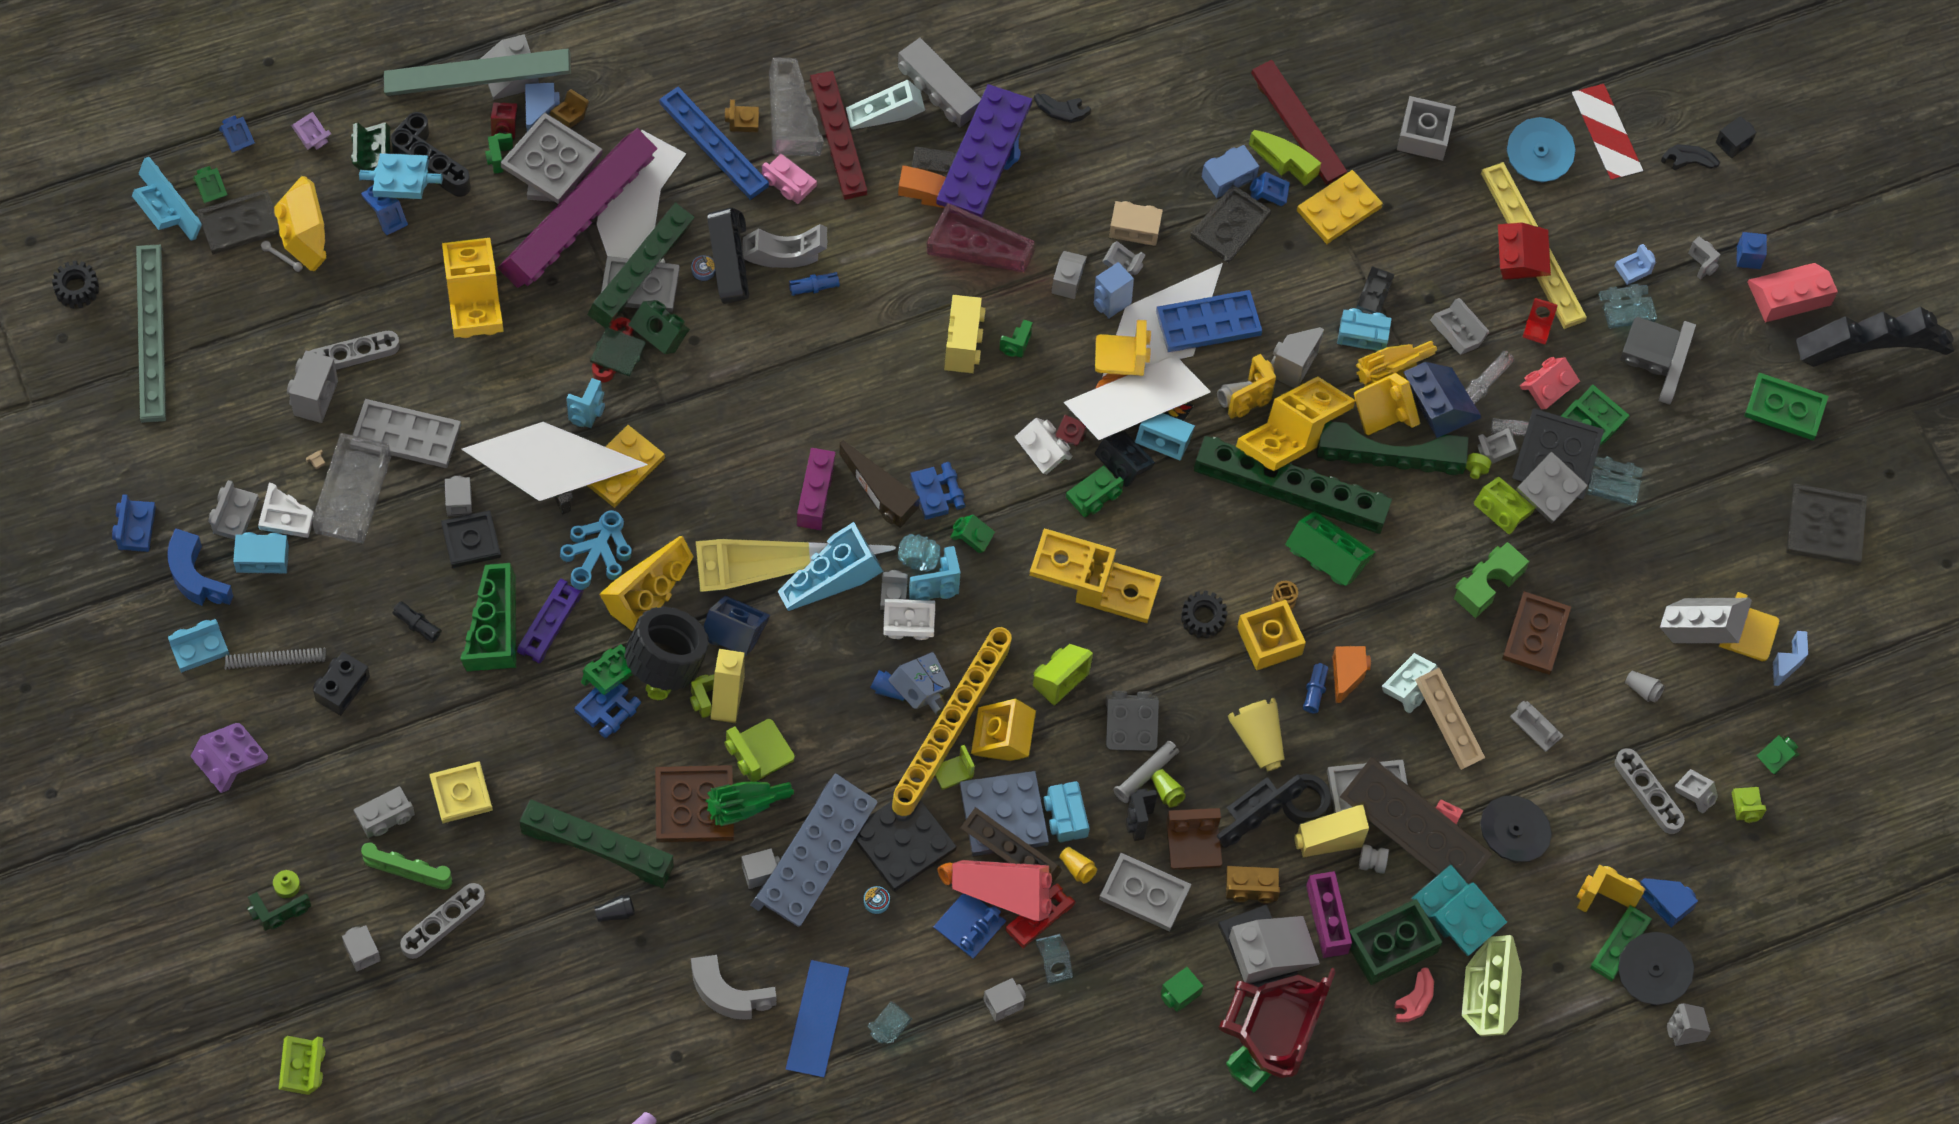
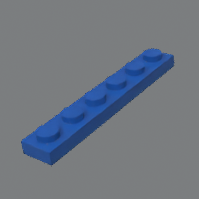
M676 87L660 98V105L750 200L769 187V182L679 87Z

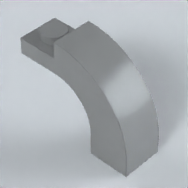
M819 224L803 234L790 237L776 236L757 229L743 237L742 250L744 259L761 266L793 268L818 261V253L827 249V227Z
M717 955L691 958L692 976L696 990L702 1000L717 1013L734 1019H752V1009L756 1008V1010L764 1011L772 1008V1006H776L775 987L749 991L734 989L722 979Z

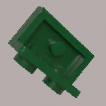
M386 122L364 128L359 123L353 124V133L351 135L353 154L351 155V161L359 170L374 171L378 165L380 153L390 154V126Z

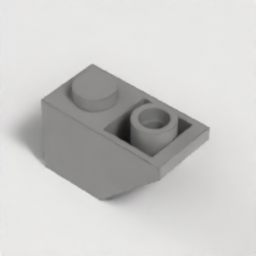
M1679 1004L1669 1023H1667L1669 1037L1674 1039L1675 1046L1705 1041L1711 1032L1704 1008L1694 1005Z

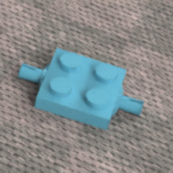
M380 153L375 170H360L359 179L374 180L372 190L374 197L422 199L423 190L427 184H442L443 175L428 173V156Z

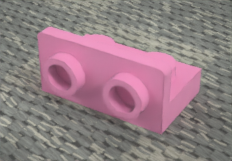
M780 154L770 165L767 162L762 165V175L769 182V185L775 186L786 199H792L797 204L817 186V181L783 154Z

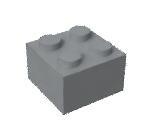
M1409 96L1397 150L1443 161L1456 106Z
M305 351L303 358H299L295 368L296 376L294 380L291 379L287 387V394L290 396L289 404L292 406L294 416L322 423L338 383L334 358Z
M1551 452L1517 487L1516 491L1552 524L1588 485Z

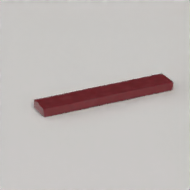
M1273 60L1252 69V76L1300 147L1321 162L1319 175L1327 185L1347 174L1346 168Z

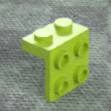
M766 719L742 733H739L735 726L726 731L725 746L731 755L734 754L738 760L737 764L744 776L747 775L751 782H756L794 761V753L771 719Z

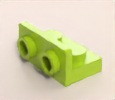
M1500 477L1484 486L1474 501V505L1508 534L1513 533L1517 525L1529 517L1535 510L1531 503Z

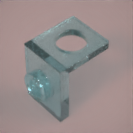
M1061 934L1037 939L1036 945L1044 959L1047 982L1051 983L1072 978L1069 950ZM1059 962L1065 964V970L1062 973L1053 974L1051 972L1054 964Z

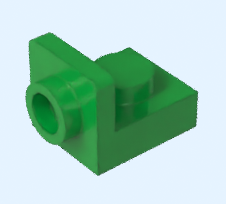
M207 166L197 170L198 175H195L193 180L197 184L204 204L227 196L217 168L211 170V167Z
M1023 319L1021 327L1015 328L1012 338L1001 336L999 350L1008 356L1022 358L1032 335L1033 322Z

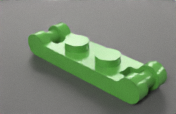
M366 843L362 846L363 860L369 867L443 890L450 888L452 885L451 872L446 866H440L436 869L430 867L428 863L416 859L411 861L405 859L403 855L397 852H390L389 854L379 851L373 843Z

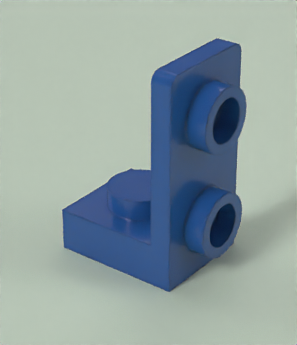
M373 186L361 193L363 199L376 212L382 230L386 235L408 225L397 198L374 197Z

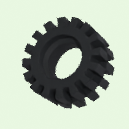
M73 261L71 266L69 262L64 263L66 267L64 269L62 266H59L57 268L59 273L54 272V279H52L53 289L58 301H62L64 306H67L69 303L70 308L75 309V304H78L79 308H83L82 303H86L87 306L90 305V299L94 301L96 294L99 293L98 279L90 265L86 267V263L82 261L80 265H78L77 261ZM73 279H83L85 281L84 287L79 290H68L66 286Z
M1200 591L1195 592L1194 596L1191 594L1188 600L1184 602L1181 622L1184 623V629L1189 630L1190 635L1194 633L1196 638L1205 636V639H1208L1210 635L1214 637L1223 630L1227 618V606L1225 603L1222 604L1223 599L1221 597L1215 598L1216 593L1212 592L1210 596L1208 591H1204L1200 595ZM1201 607L1208 608L1212 611L1214 618L1208 623L1199 622L1195 618V611Z

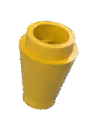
M1071 847L1065 848L1060 854L1059 858L1076 881H1081L1085 884L1095 876L1097 868L1092 860Z

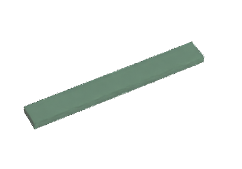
M569 49L387 70L384 71V93L386 96L571 74V52Z
M161 244L136 246L141 423L166 421Z

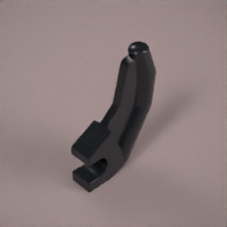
M1037 93L1034 95L1038 108L1051 118L1074 123L1083 120L1091 114L1089 106L1083 110L1078 108L1082 105L1080 98L1067 100V102H1058L1046 94L1040 95Z
M1677 144L1669 148L1661 159V162L1664 164L1668 159H1673L1675 161L1672 166L1673 170L1691 163H1697L1710 169L1713 167L1717 168L1720 165V161L1712 152L1699 146Z

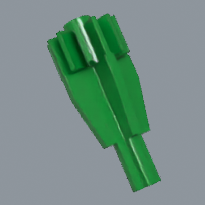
M741 782L711 788V791L707 793L710 799H706L708 803L707 812L709 811L712 815L710 819L715 820V825L724 826L736 823L769 808L770 803L790 798L791 795H794V790L791 788L790 782L770 786L768 782Z

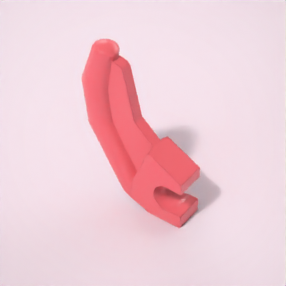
M1422 968L1418 972L1414 991L1395 1002V1008L1405 1010V1014L1396 1015V1022H1409L1423 1016L1434 992V979L1429 968Z

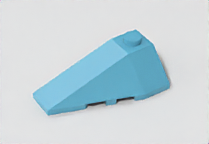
M854 522L833 534L827 540L828 545L819 554L816 552L811 557L812 561L803 570H798L779 589L778 593L788 611L862 585L883 572L874 553Z

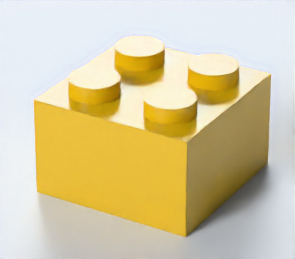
M1287 600L1242 614L1239 617L1237 629L1256 671L1303 654L1306 642Z

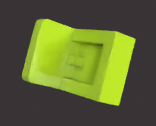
M714 674L699 676L691 682L692 697H690V701L694 711L699 710L702 718L711 716V703L706 692L713 690Z

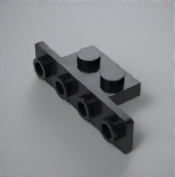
M1298 774L1279 789H1276L1269 778H1265L1227 807L1236 821L1218 833L1217 838L1225 848L1236 844L1248 831L1259 827L1268 816L1279 812L1288 801L1299 797L1303 790L1307 788L1306 784Z

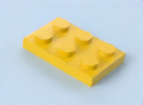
M1351 170L1297 207V212L1321 239L1328 244L1381 209L1383 203L1360 177Z
M629 425L606 448L648 465L587 485L614 508L665 459V454Z

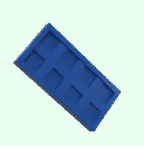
M1250 290L1157 306L1156 308L1167 352L1262 335L1261 324Z

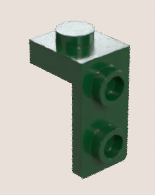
M256 892L248 896L250 906L247 907V910L252 920H259L264 931L279 928L287 919L293 916L299 917L305 914L308 908L311 907L308 895L304 894L269 913Z

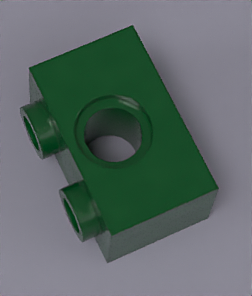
M658 300L643 301L628 325L664 354L675 353L690 329L684 325L685 321L681 317L670 314L665 310L666 306ZM659 320L663 323L662 330L658 327Z

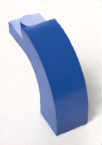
M175 528L169 542L168 562L177 588L185 597L201 606L206 597L213 603H226L230 605L233 598L231 585L203 577L194 569L195 561L202 548L199 536Z

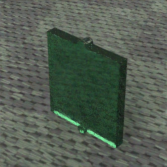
M606 327L600 341L596 342V349L590 362L630 377L636 363L640 362V355L646 342Z

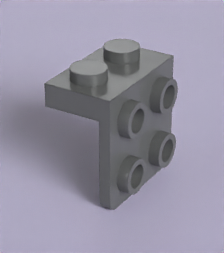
M1636 317L1631 326L1620 361L1633 367L1646 369L1656 375L1666 376L1680 337V332L1644 318Z
M1112 691V695H1106V745L1109 749L1155 750L1157 748L1159 709L1157 696H1152L1153 693L1148 691H1139L1137 695H1127L1126 691Z

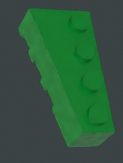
M510 563L485 565L477 594V604L472 613L473 619L470 631L468 630L466 636L465 650L462 651L460 659L466 672L516 668V575Z

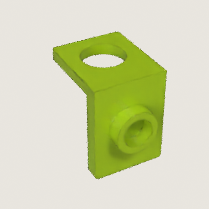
M965 745L961 746L960 756L943 762L935 774L941 790L973 778L975 766Z

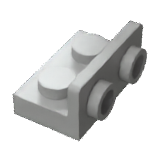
M228 480L225 488L222 487L219 491L218 505L216 509L211 510L209 523L211 524L213 534L235 540L236 535H243L246 532L259 496L252 492L234 488L233 482Z
M400 786L353 809L368 838L383 835L388 831V828L396 824H404L415 815L413 805L407 800Z

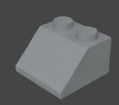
M525 34L501 40L480 59L531 52ZM538 78L490 83L488 86L493 100L525 92V84L539 83Z
M1319 327L1286 336L1283 343L1278 342L1271 361L1276 380L1292 388L1300 385L1319 352L1324 329Z

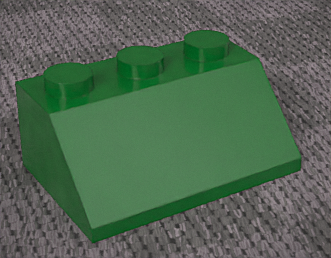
M1316 511L1299 520L1285 544L1291 548L1290 551L1294 555L1304 557L1311 562L1310 564L1313 568L1326 572L1335 583L1345 586L1356 579L1376 553Z

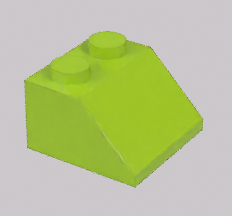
M1072 644L1067 645L1064 649L1059 648L1052 655L1051 661L1047 665L1042 664L1035 670L1033 674V687L1055 706L1089 675L1093 653L1088 649Z

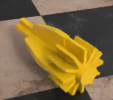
M1433 341L1414 348L1412 344L1387 347L1358 359L1359 363L1356 364V367L1360 371L1356 373L1359 375L1360 383L1365 384V387L1394 373L1404 378V371L1417 366L1416 362L1435 355L1437 347L1433 345Z

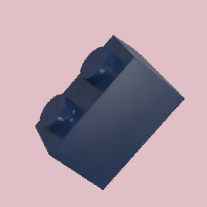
M724 596L709 609L703 627L708 634V642L710 644L724 646L730 651L743 652L744 656H746L754 649L770 615L728 596Z

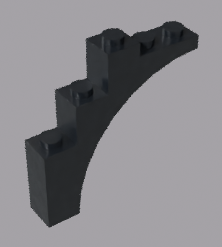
M1921 306L1897 318L1885 312H1880L1858 323L1845 316L1796 339L1801 361L1813 367L1849 354L1882 348H1923L1944 355L1954 352L1952 333L1938 325L1936 316Z

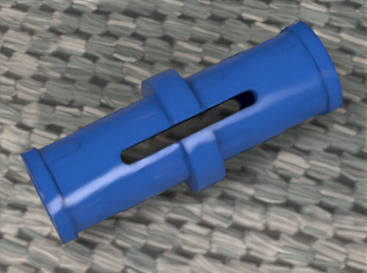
M837 272L818 276L812 274L808 278L789 281L792 296L809 292L815 294L819 293V290L840 287Z

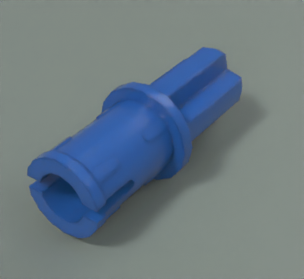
M1322 663L1314 665L1310 683L1306 686L1308 692L1303 710L1309 713H1318L1322 694L1326 691L1324 685L1329 668Z

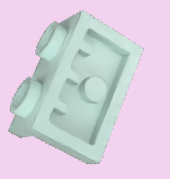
M1414 653L1382 685L1384 693L1401 701L1405 711L1411 713L1424 700L1415 679L1437 669V665Z

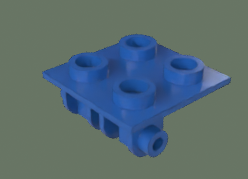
M963 893L933 928L974 959L1005 924L1006 920L999 916L1001 912L997 907L992 906L989 908L979 899Z

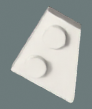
M269 483L258 524L259 530L309 538L314 518L313 511L305 505H300L289 494L286 495L278 490L277 486L273 483Z

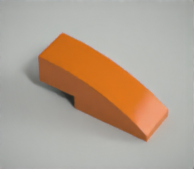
M902 166L898 196L922 199L921 204L947 208L936 204V199L946 177L926 170Z

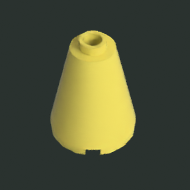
M1271 698L1270 704H1267L1266 700H1262L1239 709L1240 714L1234 716L1233 712L1228 715L1230 723L1261 769L1266 768L1267 772L1282 767L1281 762L1285 759L1278 707L1275 698Z

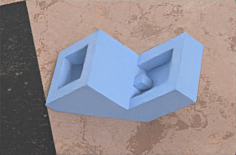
M1806 631L1796 632L1792 640V653H1778L1773 661V681L1775 686H1779L1804 663L1808 655Z

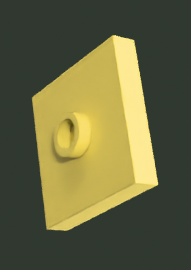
M480 761L430 774L442 824L493 811Z

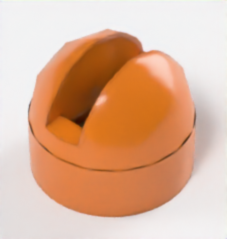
M951 862L938 867L939 877L946 885L952 883L953 863Z

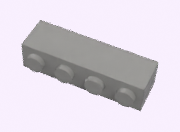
M918 38L899 52V70L904 75H908L913 80L915 86L929 96L934 106H939L944 111L949 121L955 122L959 127H962L973 118L981 98L921 38Z

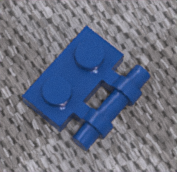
M950 462L941 465L943 473L939 475L936 474L934 467L910 473L915 493L920 497L919 504L925 520L949 514L947 504L954 503L957 510L965 507L963 501L965 496L963 490L959 489L956 481L958 476L956 471L952 469ZM948 484L950 492L943 494L941 485Z
M619 684L606 695H603L595 687L574 709L575 713L593 728L600 721L605 724L599 733L604 738H607L611 733H616L620 729V724L627 717L631 718L636 713L635 709L641 704V701L634 696L627 702L624 697L628 694V689L623 684ZM615 706H618L621 710L612 718L608 713Z

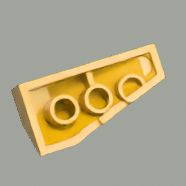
M679 536L614 580L599 595L610 614L633 631L639 617L645 611L655 607L660 608L665 601H669L672 596L670 592L676 581L681 580L694 556L683 536Z

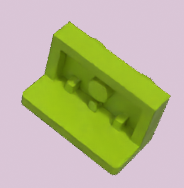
M291 1036L284 1038L279 1090L310 1095L320 1087L323 1079L320 1066L325 1056V1047L322 1046L323 1038L317 1037L314 1040Z

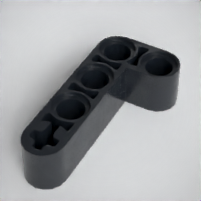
M421 112L411 113L391 135L393 153L428 156V173L443 175L442 184L437 185L454 196L462 197L467 195L471 189L468 170L427 143L426 140L429 137L427 117Z
M735 208L710 212L707 218L720 299L723 304L746 300L749 298V289L740 233L746 232L744 215Z

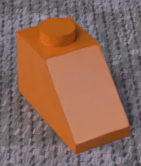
M1365 646L1335 647L1332 659L1336 703H1341L1364 680L1366 671L1370 670L1371 658L1370 655H1366Z

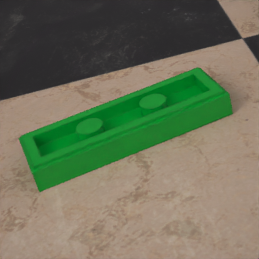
M1630 905L1590 968L1612 982L1619 971L1618 966L1621 953L1631 940L1644 933L1652 918Z

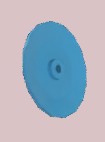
M1543 117L1527 119L1516 126L1509 136L1507 146L1509 161L1517 173L1528 180L1537 182L1553 181L1564 175L1574 161L1576 150L1573 137L1565 126L1553 119Z

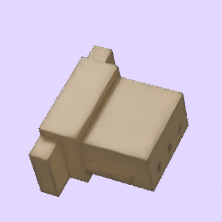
M320 450L306 458V462L310 461L315 469L325 465V461L321 457L323 451Z

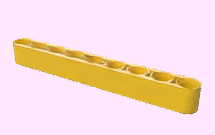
M997 627L989 633L896 787L893 795L892 809L897 815L908 816L914 811L1006 658L1012 639L1011 633L1006 628ZM995 641H1000L1004 644L998 645L995 643ZM988 660L991 661L992 664H985L983 661ZM971 680H978L981 683L975 684ZM966 699L969 703H962L959 700ZM947 719H955L957 722L951 723ZM941 738L944 739L946 742L940 743L937 742L935 739ZM930 758L934 762L928 763L925 762L923 759ZM919 778L922 782L916 783L911 779ZM907 798L910 802L904 803L901 802L899 799Z

